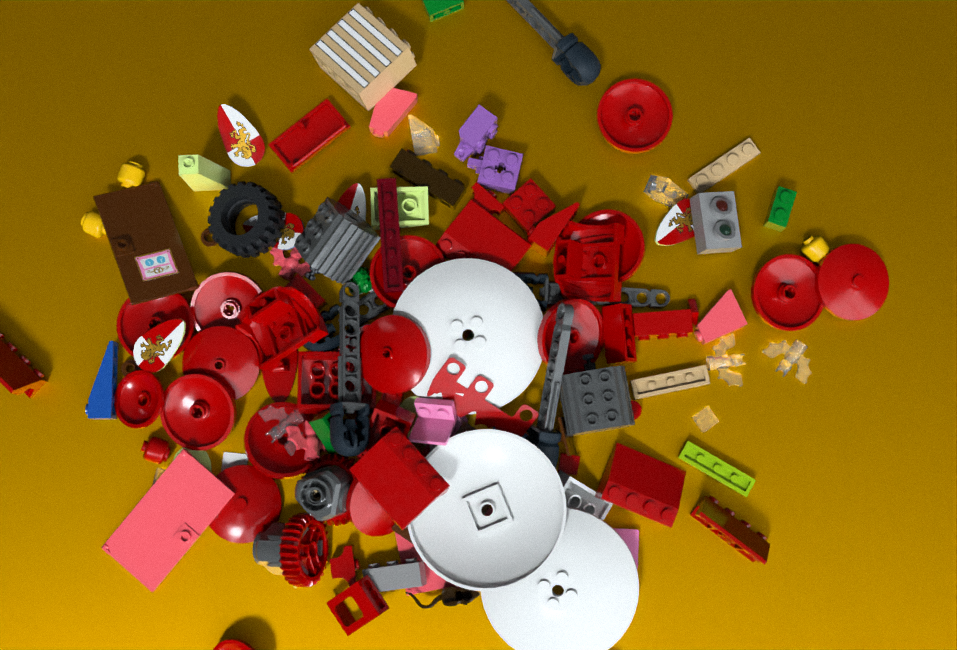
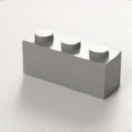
M417 558L405 559L406 563H399L398 560L388 561L387 565L380 566V563L368 564V568L362 570L363 577L368 575L379 592L420 587L427 584L424 561H417Z

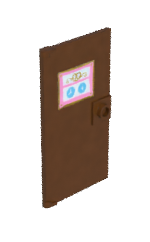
M159 181L93 196L131 305L199 288Z

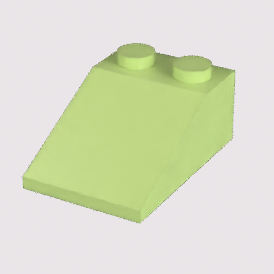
M428 186L397 187L399 228L429 225ZM370 188L371 227L374 230H380L377 188Z

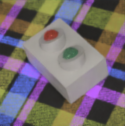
M734 191L698 193L690 198L697 254L733 252L742 247Z

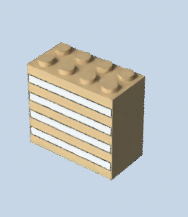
M359 3L309 49L319 67L367 111L371 110L375 104L417 66L414 60L415 55L410 50V44L405 39L400 40L398 34L392 28L388 29L381 18H375L367 6L363 7Z

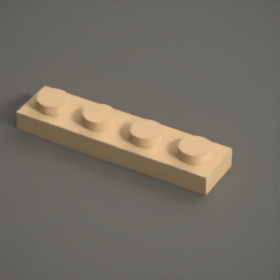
M748 138L690 177L687 181L697 194L703 193L758 156L761 152L753 141Z
M702 365L631 380L630 383L634 400L708 385L710 384L707 366Z

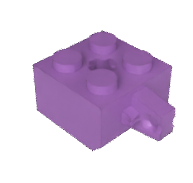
M478 105L459 129L460 144L454 156L464 162L470 155L475 157L478 153L481 154L486 148L485 143L488 139L492 140L498 132L496 130L498 127L497 117L481 105Z
M486 145L484 157L479 156V159L469 158L467 168L476 170L475 173L479 174L477 183L484 189L512 195L516 189L523 154ZM499 168H503L501 173L497 172Z

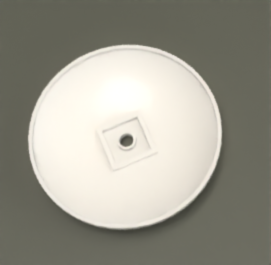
M462 258L437 264L418 275L407 286L394 308L393 315L405 316L414 320L422 327L429 340L431 358L427 373L422 381L411 389L419 398L443 400L442 393H434L427 397V393L432 380L449 358H455L466 367L457 382L468 389L477 376H483L494 385L485 400L500 408L518 397L527 388L542 362L537 343L538 330L543 319L539 303L529 287L518 276L496 263L481 259ZM465 330H471L474 333V337L472 340L466 341L463 339L462 333ZM450 363L447 366V371L449 374L455 375L460 371V367L456 363ZM479 381L476 383L475 389L483 393L487 391L488 385L484 381Z
M478 429L466 431L449 438L447 445H438L425 457L450 485L447 493L435 500L418 518L408 525V531L416 551L432 571L456 586L486 592L508 589L519 585L537 574L548 563L562 539L567 507L561 479L551 461L540 449L528 440L510 432L496 429ZM486 504L491 505L493 508V512L489 516H485L482 513V507Z
M567 507L562 539L548 563L527 581L508 589L481 591V598L493 628L515 650H608L623 636L634 617L638 604L639 578L631 551L622 537L609 524L586 511ZM555 585H560L563 587L564 592L557 595L553 592L552 588Z

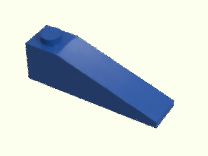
M109 341L88 398V404L85 407L88 419H116L114 402L118 378V343L115 341Z

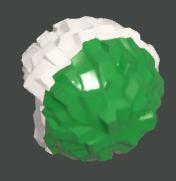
M360 266L350 282L358 286L359 294L374 291L370 281V270L367 267ZM348 287L349 293L353 295L354 292L352 288Z

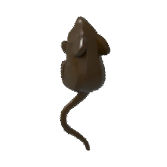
M446 587L429 605H423L412 593L405 592L423 609H429L441 600L445 606L467 605V603L472 602L480 595L478 591L462 587Z

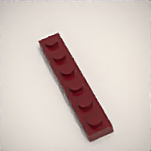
M396 178L377 179L384 293L403 292Z

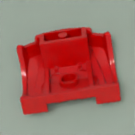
M569 221L562 235L557 238L553 257L555 282L559 284L562 294L568 298H579L586 301L621 302L622 283L618 282L620 245H624L625 226L619 223L586 225Z
M293 286L273 287L257 296L245 307L244 311L246 313L241 318L239 324L235 325L237 330L244 333L254 343L260 357L259 369L271 372L282 365L284 357L307 342L314 344L329 334L319 310L306 295Z

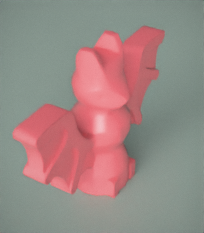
M296 247L291 250L290 256L287 258L284 257V250L272 248L270 254L274 256L273 265L282 267L278 274L281 278L290 281L295 273L300 274L304 278L306 272H311L310 265L307 262L299 264L302 256Z
M307 420L304 423L306 438L302 436L298 426H287L285 428L288 432V440L295 444L296 450H305V460L314 461L316 458L320 459L319 450L324 453L328 452Z

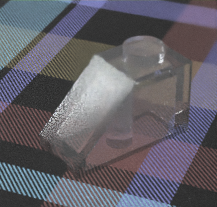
M408 115L415 154L420 156L437 153V146H440L439 136L434 135V129L413 115Z
M650 175L643 191L654 201L671 208L677 202L687 199L689 195L668 177Z

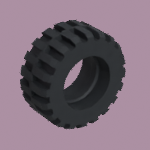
M240 181L237 185L234 183L228 185L227 190H221L219 192L220 196L214 198V205L210 206L209 209L211 215L208 216V223L211 226L208 229L212 234L213 240L220 247L236 256L249 258L250 256H260V252L265 254L269 251L268 248L270 246L274 247L277 244L275 241L281 237V228L285 226V222L282 221L285 218V213L281 210L283 207L281 202L277 200L274 194L254 182L249 181L246 183L245 181ZM257 205L258 219L256 224L249 232L237 235L235 221L238 214L247 206Z

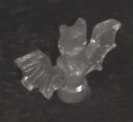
M732 333L727 337L722 336L720 343L712 347L715 351V356H707L706 365L708 370L717 369L719 371L718 379H724L728 386L737 385L741 387L743 385L741 374L731 372L728 367L746 365V362L742 361V356H745V354H732L731 356L725 354L727 349L735 345V338Z
M795 339L791 346L786 343V340L779 344L771 342L767 349L762 350L769 358H775L777 355L784 353V359L780 361L775 371H782V377H784L791 370L792 365L797 363L795 377L802 383H807L808 376L812 374L808 367L811 359L803 356L808 346L800 340Z
M270 405L267 409L258 412L264 421L272 419L280 421L279 425L274 426L265 434L266 436L270 434L273 438L271 443L281 438L284 433H288L285 430L287 426H298L304 422L303 417L297 410L292 411L288 415L285 413L284 407L275 409ZM288 440L284 448L292 456L296 446L292 441Z

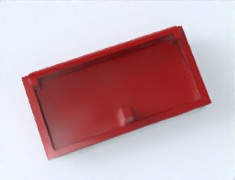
M325 99L268 145L293 174L344 132L348 131L351 126L331 102Z

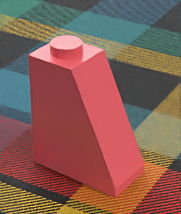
M392 88L375 104L369 125L370 132L376 137H389L418 101L417 94Z
M731 289L718 300L695 327L694 335L698 342L701 341L702 345L747 325L746 319Z

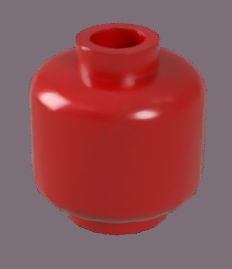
M152 436L149 441L144 440L141 452H144V460L158 465L163 461H167L171 450L168 441Z

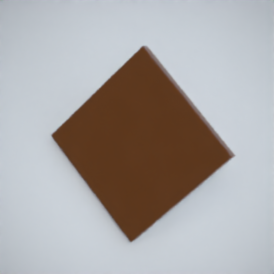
M557 417L562 434L560 442H564L567 456L577 455L573 436H567L564 417Z

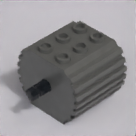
M327 197L318 207L314 217L308 221L302 234L296 238L294 246L305 262L310 265L311 272L305 273L306 278L314 281L316 279L314 274L322 273L331 280L344 285L350 282L380 240V236L359 215L334 199Z
M585 354L582 356V359L587 362L584 364L585 371L563 375L560 398L567 436L584 435L635 425L625 366L596 369L595 363L591 362L594 355Z

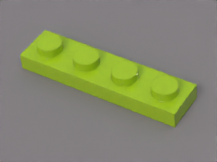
M690 441L685 443L678 456L682 461L744 497L748 496L756 481Z

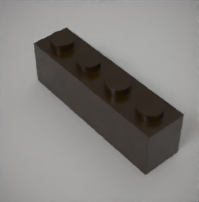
M401 148L389 167L390 171L415 187L428 186L429 196L454 211L466 193L464 183L458 179L452 180L444 170H436L429 161L425 159L420 160L413 151L409 149L405 151Z

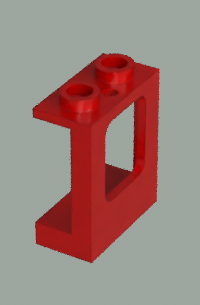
M368 575L327 602L328 607L347 636L389 609V606ZM348 597H352L363 613V617L355 621L343 602Z

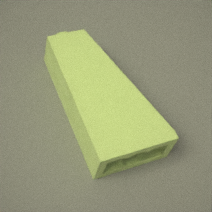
M198 154L178 155L179 175L193 191L228 189V185L231 184L230 170Z

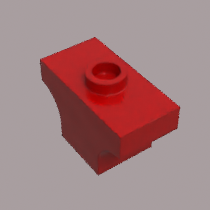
M477 182L471 187L474 194L473 200L489 213L500 216L505 211V206L496 199L497 196L491 190H485Z
M354 545L344 546L341 556L330 559L332 579L343 578L348 582L349 586L358 581L357 571L360 570L359 559H355Z

